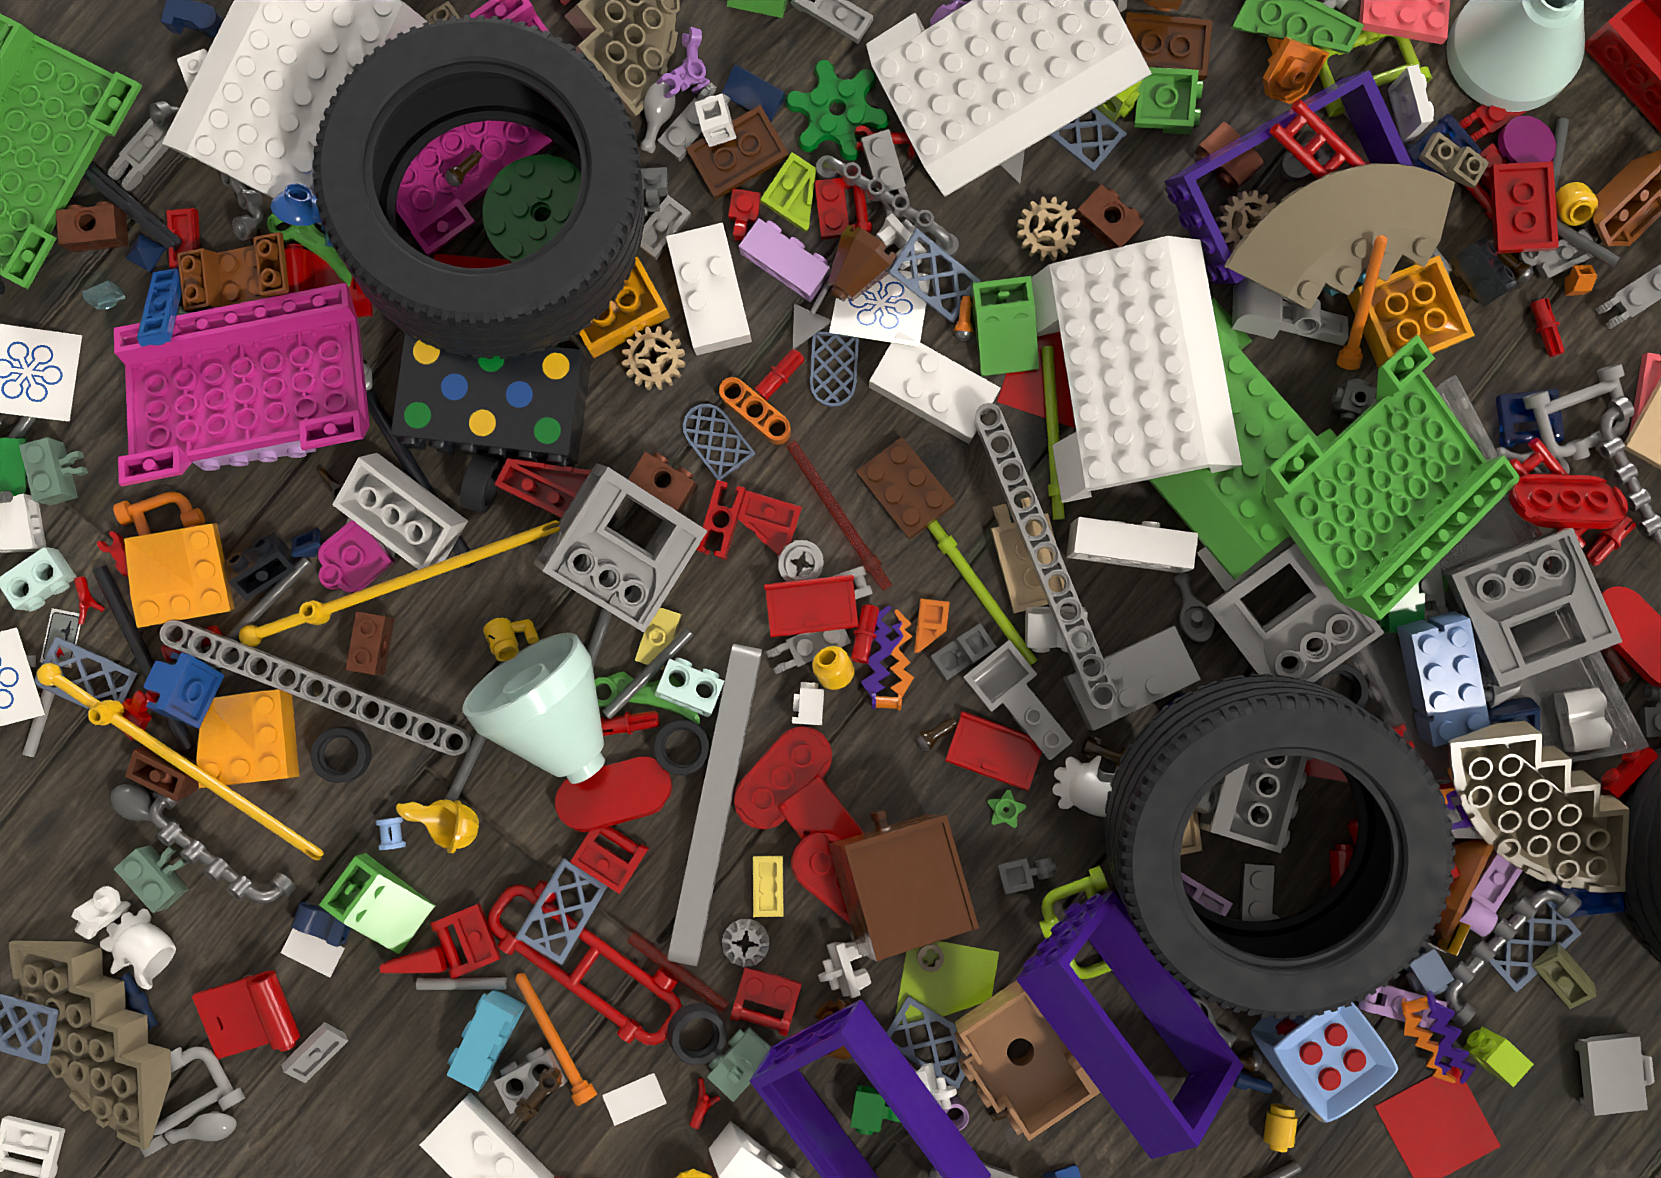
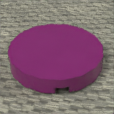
M1518 116L1510 120L1499 132V151L1503 158L1506 156L1511 161L1510 163L1551 161L1555 156L1556 142L1554 135L1549 127L1537 118Z

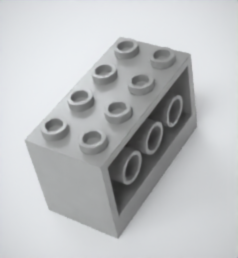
M1290 755L1269 757V759L1265 758L1248 763L1232 771L1211 788L1208 800L1211 804L1208 810L1209 813H1201L1199 828L1281 853L1282 847L1285 848L1290 839V831L1287 829L1290 819L1296 816L1298 810L1296 797L1298 790H1301L1305 785L1307 774L1304 772L1307 760L1309 761L1311 758Z

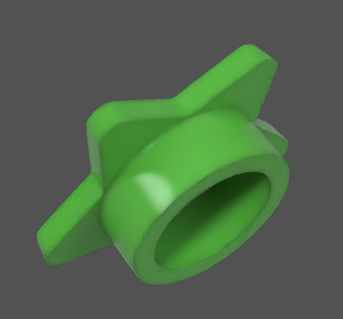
M1007 790L1001 799L988 800V804L994 811L993 825L1006 822L1013 828L1017 827V816L1026 808V805L1014 801L1010 790ZM1004 807H1008L1009 811L1004 812Z

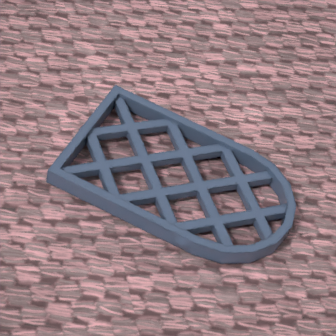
M822 331L813 335L809 380L813 396L822 405L829 407L842 406L849 402L854 395L857 383L859 337ZM820 336L832 337L828 341L824 342V340ZM840 337L852 338L845 344ZM817 338L822 346L815 351V340ZM834 339H837L842 347L834 353L828 345ZM856 340L854 353L848 346ZM824 348L832 355L825 362L817 355ZM844 349L852 356L845 363L838 357ZM814 358H816L818 362L821 364V366L818 367L815 371ZM835 358L841 367L833 373L827 365ZM855 359L853 373L847 366ZM823 368L831 375L824 382L816 375ZM843 369L851 376L844 383L836 376ZM813 377L820 384L815 390L813 386ZM834 378L840 387L832 393L826 384ZM854 379L853 388L850 391L846 386ZM822 388L830 395L824 401L816 394ZM844 389L849 396L840 402L835 395ZM833 398L836 403H828V401Z
M699 404L691 408L686 414L683 421V433L689 445L693 447L717 480L721 481L756 454L730 421L728 415L717 406ZM702 408H712V417L701 416ZM698 410L697 416L691 415L694 411ZM716 410H717L725 419L715 418ZM688 418L697 419L695 430L686 429ZM700 420L711 421L710 431L699 430ZM715 422L725 423L724 433L713 432ZM728 425L733 428L737 435L727 434ZM687 432L695 433L694 444L690 440ZM698 434L709 435L708 446L697 444ZM713 436L723 437L722 447L711 446ZM727 438L737 439L736 449L725 448ZM741 440L749 451L740 450ZM697 448L707 449L706 459ZM711 450L721 451L720 461L709 460ZM725 452L735 453L734 463L724 462ZM739 453L748 455L738 463ZM709 464L719 465L718 475ZM723 466L732 467L722 475Z

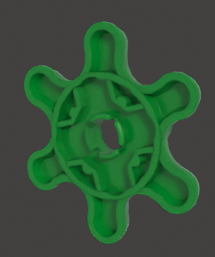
M821 60L814 67L817 87L809 93L792 91L785 98V105L789 111L801 113L808 120L807 129L798 137V145L804 152H813L822 142L833 141L838 145L840 155L844 160L854 161L858 159L861 151L855 149V145L858 142V135H854L855 129L859 126H865L874 130H883L889 124L888 113L885 110L869 106L866 101L867 93L876 85V75L869 69H863L853 79L841 80L836 76L833 64L827 60ZM834 102L842 104L845 107V112L839 116L833 115L829 111L830 106Z

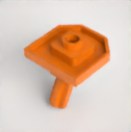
M1268 37L1267 42L1273 55L1268 59L1270 65L1263 76L1265 95L1291 104L1308 93L1330 53L1285 37L1283 40Z

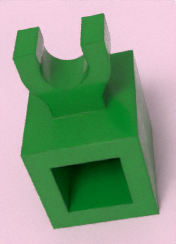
M856 1084L850 1118L851 1128H855L857 1133L872 1135L873 1131L880 1132L882 1118L900 1122L875 1087Z

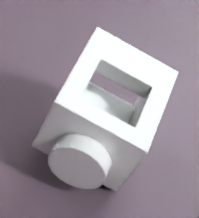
M723 94L709 96L704 100L695 102L701 130L709 147L736 139L729 108Z
M801 682L800 694H794L793 711H797L799 714L798 717H792V723L822 725L824 689H818L819 683Z

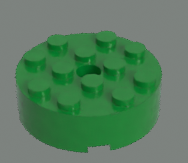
M532 155L510 163L495 176L484 197L482 214L487 236L504 260L515 262L529 256L547 244L562 228L572 212L580 189L581 173L577 166L556 156ZM540 214H550L547 220L539 222Z

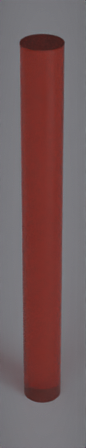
M635 932L627 941L629 944L721 1012L725 1010L729 1004L727 1000L677 963L668 961L666 955Z

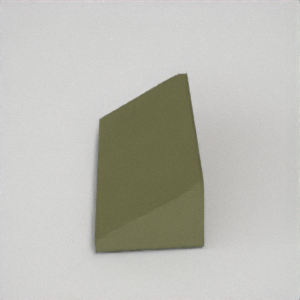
M1559 942L1551 945L1532 963L1533 968L1569 1009L1597 996L1594 982Z

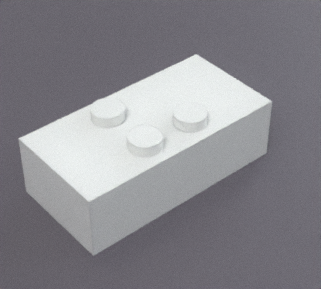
M723 222L666 236L696 356L752 342Z
M899 330L894 339L917 341ZM891 343L869 381V388L968 444L977 431L974 422L977 409L983 404L993 403L1001 389L920 343L919 347ZM987 412L981 414V416H980L981 422L983 421V419H984V417L986 416Z
M378 453L358 457L332 504L417 569L446 560L468 520Z
M1078 517L1070 523L1066 558L1184 573L1194 569L1198 533L1160 528V523L1143 521L1142 525H1135L1121 521Z
M471 1092L420 1144L452 1178H554V1175Z

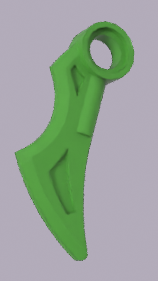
M274 214L269 216L267 226L271 234L281 232L283 233V242L295 240L329 264L343 283H347L348 287L351 285L353 276L334 247L324 246L325 235L314 224L309 226L290 225L287 230L279 231L276 230V227L284 221L278 219Z
M625 671L595 679L596 687L605 683L612 690V694L607 700L598 699V706H608L634 679ZM669 675V682L672 686H682L674 676ZM660 680L646 683L628 701L660 707L700 724L698 713L654 696Z

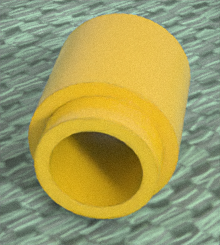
M1271 1104L1270 1110L1266 1114L1263 1141L1269 1144V1149L1287 1152L1288 1148L1294 1147L1298 1119L1295 1116V1108L1283 1104Z

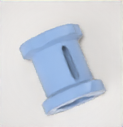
M402 817L376 820L381 838V844L378 846L379 850L406 847V842L402 841L400 824L403 822ZM389 827H391L392 840H391V838H390V828H389Z

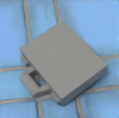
M1630 1033L1578 1039V1042L1574 1043L1575 1050L1579 1051L1584 1094L1583 1097H1580V1104L1585 1106L1586 1113L1598 1116L1648 1110L1645 1086L1655 1082L1652 1057L1642 1054L1640 1036Z

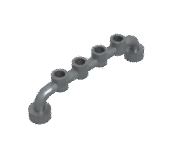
M162 101L151 104L149 113L153 123L158 127L172 124L180 108L170 107L167 102ZM220 172L223 184L226 187H231L236 193L240 207L244 210L247 209L252 215V218L249 215L234 218L232 221L233 231L237 238L242 241L251 239L256 236L257 229L261 228L264 223V214L260 208L263 202L262 195L255 189L247 190L243 183Z
M829 155L823 156L817 161L816 173L819 179H834L840 174L847 185H857L867 192L870 200L881 201L891 207V211L895 216H904L914 222L915 227L922 233L929 232L937 238L936 244L950 256L954 257L959 247L958 239L935 223L934 216L929 210L918 212L909 206V199L906 195H892L885 190V184L881 179L874 178L869 180L861 174L860 166L854 162L845 164ZM849 172H854V173H856V175H855V176H849L848 173H849ZM872 188H879L880 191H879V192H874V191H872L871 189H872ZM902 203L905 207L898 208L896 204ZM926 219L929 221V223L923 224L920 222V220Z
M1619 396L1608 403V410L1600 420L1599 429L1604 442L1598 444V451L1605 459L1613 458L1617 468L1611 470V477L1618 485L1626 484L1630 492L1625 496L1628 502V509L1631 511L1638 509L1643 518L1636 523L1638 531L1644 537L1651 535L1657 545L1661 547V518L1654 513L1650 505L1651 497L1647 490L1641 487L1637 479L1638 471L1634 464L1628 461L1624 453L1625 445L1621 438L1615 435L1612 428L1614 420L1623 422L1634 415V407L1629 399L1625 396Z
M156 791L153 793L155 801L150 807L149 816L151 822L160 830L156 835L157 838L168 847L176 842L184 848L180 855L188 863L194 865L199 860L207 867L203 872L212 881L218 882L223 878L231 885L227 888V891L234 898L241 900L244 896H247L257 903H268L280 896L287 898L296 889L295 884L288 877L277 873L269 882L272 887L270 890H258L248 878L237 874L223 859L212 855L203 844L195 839H191L183 833L177 824L169 822L163 817L162 810L164 807L171 810L179 801L176 802Z
M1552 889L1541 890L1530 899H1527L1525 896L1519 898L1511 908L1516 914L1509 921L1504 917L1499 919L1492 930L1495 934L1488 943L1483 939L1479 940L1470 950L1474 955L1472 960L1467 965L1461 960L1450 971L1454 980L1449 983L1445 991V1000L1448 1003L1447 1006L1455 1012L1451 1020L1461 1028L1473 1018L1477 1010L1467 1001L1461 1004L1457 998L1458 992L1475 977L1476 973L1485 964L1493 959L1497 951L1505 943L1514 937L1518 929L1536 914L1543 903L1547 901L1556 903L1557 906L1554 910L1566 919L1580 906L1581 900L1572 893L1566 896Z

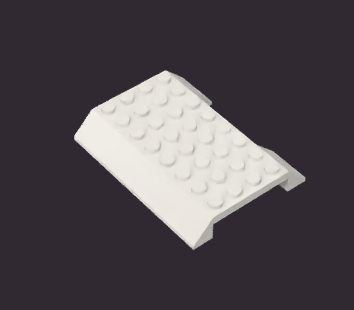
M234 0L162 144L189 158L193 157L272 199L285 191L287 185L296 183L307 186L315 195L312 173L316 172H314L312 164L314 160V146H318L316 135L320 131V121L325 119L323 113L330 105L329 100L337 94L336 88L339 84L342 85L345 82L344 77L347 74H352L354 71L353 67L357 63L360 65L363 62V57L366 54L370 56L374 53L373 49L379 46L381 48L385 45L387 39L393 40L397 38L398 33L403 32L405 34L409 32L411 27L415 26L416 29L423 27L422 23L428 21L401 0Z
M972 0L926 30L917 14L914 13L866 44L871 65L924 168L945 197L1152 74L1113 0Z
M1164 236L1052 263L1031 278L1035 302L1037 337L1061 332L1076 425L1075 433L1053 445L1062 503L1092 497L1091 491L1208 467L1211 473L1242 467L1200 240Z

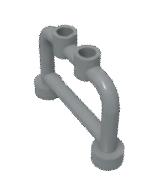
M1622 363L1597 370L1601 383L1550 401L1548 391H1541L1523 397L1526 409H1533L1542 443L1551 454L1559 458L1571 456V460L1574 461L1589 457V448L1595 447L1596 451H1598V444L1604 442L1600 431L1592 433L1591 436L1568 442L1567 445L1559 446L1555 441L1548 414L1610 392L1612 400L1619 396H1624L1619 377L1625 375ZM1629 418L1623 422L1616 421L1615 426L1612 427L1616 436L1619 437L1624 434L1629 425Z
M179 1047L170 1052L171 1073L194 1059H201L206 1064L217 1088L158 1122L150 1147L145 1150L140 1148L145 1158L168 1145L163 1136L164 1132L218 1101L222 1111H225L245 1099L241 1088L233 1089L217 1057L211 1050L205 1047H193L183 1052L182 1048Z

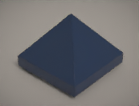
M139 234L125 258L152 273L166 248Z
M315 528L293 537L291 545L292 556L316 557L321 544L320 529Z

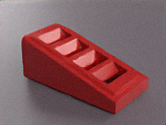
M442 945L388 960L381 964L379 969L380 973H440L449 968V963Z

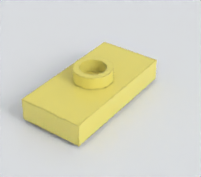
M660 607L643 634L635 661L648 665L674 639L682 614Z
M753 856V917H783V856Z

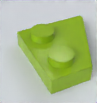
M792 152L760 199V203L806 233L810 223L816 168Z

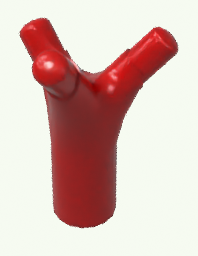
M77 577L74 579L79 601L78 624L83 625L88 608L93 607L103 612L105 607L98 604L90 594L86 577Z
M703 1078L698 1079L697 1105L689 1122V1126L694 1129H700L708 1109L720 1101L718 1095L711 1099L706 1095Z

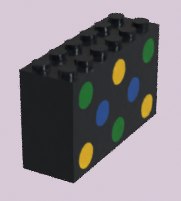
M405 333L391 435L398 438L400 444L408 445V448L413 450L425 451L426 446L437 449V452L454 454L455 450L465 452L467 456L474 457L477 454L483 456V453L494 455L495 459L505 461L507 458L512 459V456L523 459V461L538 463L541 460L552 462V465L569 467L570 463L578 464L591 361L583 350L551 346L544 347V351L533 352L531 355H526V353L519 354L520 357L516 358L506 357V359H500L499 356H493V359L473 358L469 354H467V357L459 354L448 353L444 348L438 350L422 343L419 338L416 340Z

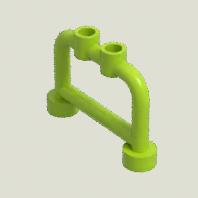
M1361 30L1352 49L1363 44L1365 46L1373 44L1380 38L1390 36L1397 41L1406 62L1405 65L1374 75L1373 78L1377 87L1395 81L1406 67L1419 64L1421 74H1424L1426 78V83L1432 79L1429 68L1427 66H1420L1410 39ZM1323 49V50L1327 51L1328 53H1330L1329 56H1328V58H1329L1330 56H1332V55H1335V54H1338V55L1345 54V53H1340V52H1336V51H1331V50ZM1328 58L1318 74L1324 89L1335 83L1327 63ZM1340 98L1325 106L1329 117L1343 114L1345 110Z
M1100 865L1089 869L1090 876L1056 888L1045 896L1041 907L1045 920L1039 922L1045 938L1050 937L1052 934L1051 928L1059 922L1053 909L1057 901L1085 891L1089 899L1093 895L1098 894V892L1109 888ZM1073 959L1069 964L1080 979H1090L1112 971L1105 961L1088 967H1080Z

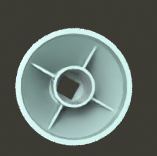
M1470 0L1455 19L1447 39L1448 64L1456 82L1465 93L1477 102L1487 107L1493 105L1504 108L1507 112L1528 111L1550 102L1568 85L1581 66L1585 49L1584 0Z
M561 633L553 635L519 651L514 659L501 663L473 688L464 701L463 713L477 733L556 777L566 776L570 783H580L593 776L605 763V758L601 754L604 739L592 660L576 634Z

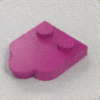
M351 520L319 548L318 558L322 564L319 571V580L325 588L330 590L341 588L346 592H357L365 588L396 561L380 540Z

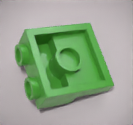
M1149 67L1152 74L1142 80L1138 92L1141 94L1136 103L1134 127L1163 129V133L1192 134L1193 127H1199L1201 109L1195 108L1196 99H1201L1203 81L1198 80L1199 70Z

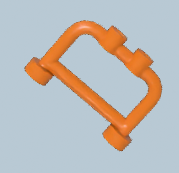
M174 491L161 493L134 504H130L125 500L113 505L114 514L118 522L122 526L134 523L139 536L151 534L144 512L169 503L178 505L181 511L180 518L185 528L205 524L202 511L199 508L193 509L187 497Z

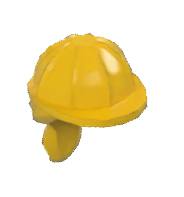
M447 799L438 800L429 806H423L414 801L405 804L398 803L396 805V810L403 819L412 822H422L434 842L446 848L448 853H455L456 849L466 847L477 836L479 828L478 817L471 808L461 804L459 800L454 802Z

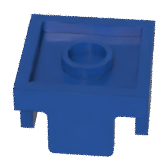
M172 652L170 658L177 661V663L170 665L156 661L146 679L144 688L160 694L157 704L149 701L146 707L163 716L199 729L223 680L224 674L192 655Z

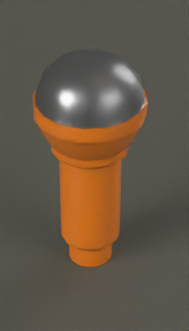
M962 296L959 321H957L953 329L954 336L961 341L969 340L974 331L970 322L971 296Z

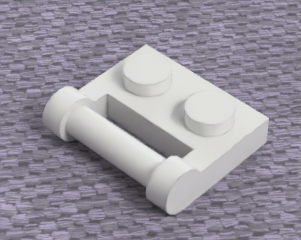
M13 1116L2 1118L0 1125V1172L5 1169L39 1178H55L65 1129ZM8 1151L43 1159V1164L11 1158Z

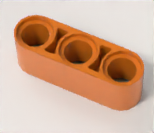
M729 377L722 381L719 393L722 401L728 408L769 442L780 445L788 441L791 436V428L785 416L740 379ZM733 386L740 388L741 393L739 397L729 399L725 396L728 388ZM752 405H759L763 408V413L759 417L753 418L747 414L748 409ZM773 424H783L786 427L785 432L781 436H773L769 432Z

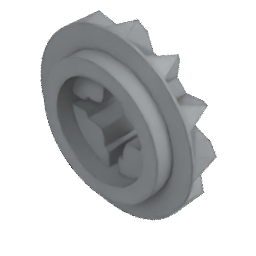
M794 540L789 545L784 546L781 555L778 556L777 569L786 582L817 579L823 569V555L814 543L807 540ZM803 554V559L810 566H800L799 570L796 571L797 566L790 560L799 559Z
M737 920L730 924L724 932L722 938L723 952L733 964L741 967L754 966L764 959L768 952V933L755 920ZM745 931H748L749 941L759 945L749 946L746 955H743L742 946L733 943V941L742 940Z

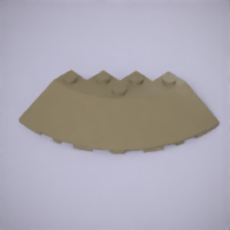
M581 0L564 16L584 39L575 47L576 52H582L589 61L596 65L598 71H602L605 78L612 84L614 91L618 93L627 113L635 118L644 108V98L649 88L662 75L667 73L670 57L676 47L678 32L675 31L676 13L680 11V1Z
M1371 163L1358 165V167L1342 171H1334L1321 176L1322 178L1311 182L1305 187H1299L1281 199L1282 202L1270 212L1267 211L1249 234H1245L1224 265L1226 268L1288 302L1311 310L1323 287L1341 294L1350 295L1362 271L1367 272L1374 241L1379 235L1386 236L1387 245L1378 279L1387 281L1399 259L1410 264L1425 267L1441 240L1455 182L1438 173L1401 164Z
M1524 720L1493 724L1448 741L1449 764L1460 803L1474 828L1484 841L1494 845L1493 849L1500 856L1536 879L1544 882L1549 881L1564 888L1571 889V887L1586 889L1589 892L1602 893L1626 891L1625 870L1628 853L1629 808L1611 794L1600 796L1601 784L1583 770L1571 771V758L1554 745L1542 747V733Z
M72 941L9 942L13 979H19L23 993L18 999L58 1009L59 1011L50 1060L47 1063L54 1077H62L72 1091L69 1095L70 1098L84 1112L90 1110L97 1117L96 1123L102 1128L109 1126L117 1131L116 1137L126 1143L144 1150L149 1148L171 1080L170 1049L149 1044L147 1015L125 1009L124 981L103 975L102 948L84 942ZM40 1012L37 1016L44 1028L47 1025L49 1014ZM29 1022L27 1026L33 1037L36 1031L32 1023ZM40 1039L35 1042L36 1045L41 1043Z

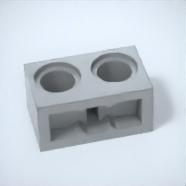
M540 1047L526 1055L527 1061L519 1065L514 1061L499 1070L501 1075L494 1083L510 1114L514 1113L521 1097L527 1099L539 1085L540 1074L537 1071L538 1064H545L549 1068L557 1067L562 1075L561 1086L567 1082L568 1078L552 1048L544 1051ZM512 1078L522 1081L524 1086L522 1091L512 1088L510 1083Z

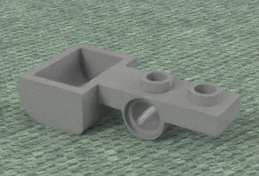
M1246 278L1233 286L1232 329L1270 339H1274L1279 330L1342 346L1348 340V317L1321 310V303L1318 299H1316L1311 310L1283 301V298Z
M1008 640L963 676V679L989 712H992L1003 703L1022 730L1033 740L1046 758L1051 760L1073 741L1027 686L1026 683L1033 679L1037 673L1012 642Z

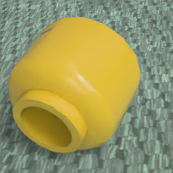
M1568 183L1555 194L1556 213L1561 221L1567 225L1578 226L1590 221L1594 211L1598 209L1596 195L1584 183Z
M828 646L821 649L813 659V672L823 687L830 690H838L851 682L854 676V666L848 654L842 648Z

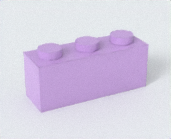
M758 218L740 243V254L811 303L830 276V267L827 266L829 264L828 261L817 253L811 255L804 250V244L794 237L788 239L781 234L782 230L775 223L769 220L765 223Z

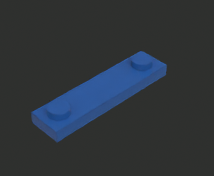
M179 267L153 272L137 335V340L141 347L148 345L159 346L171 341L182 292Z

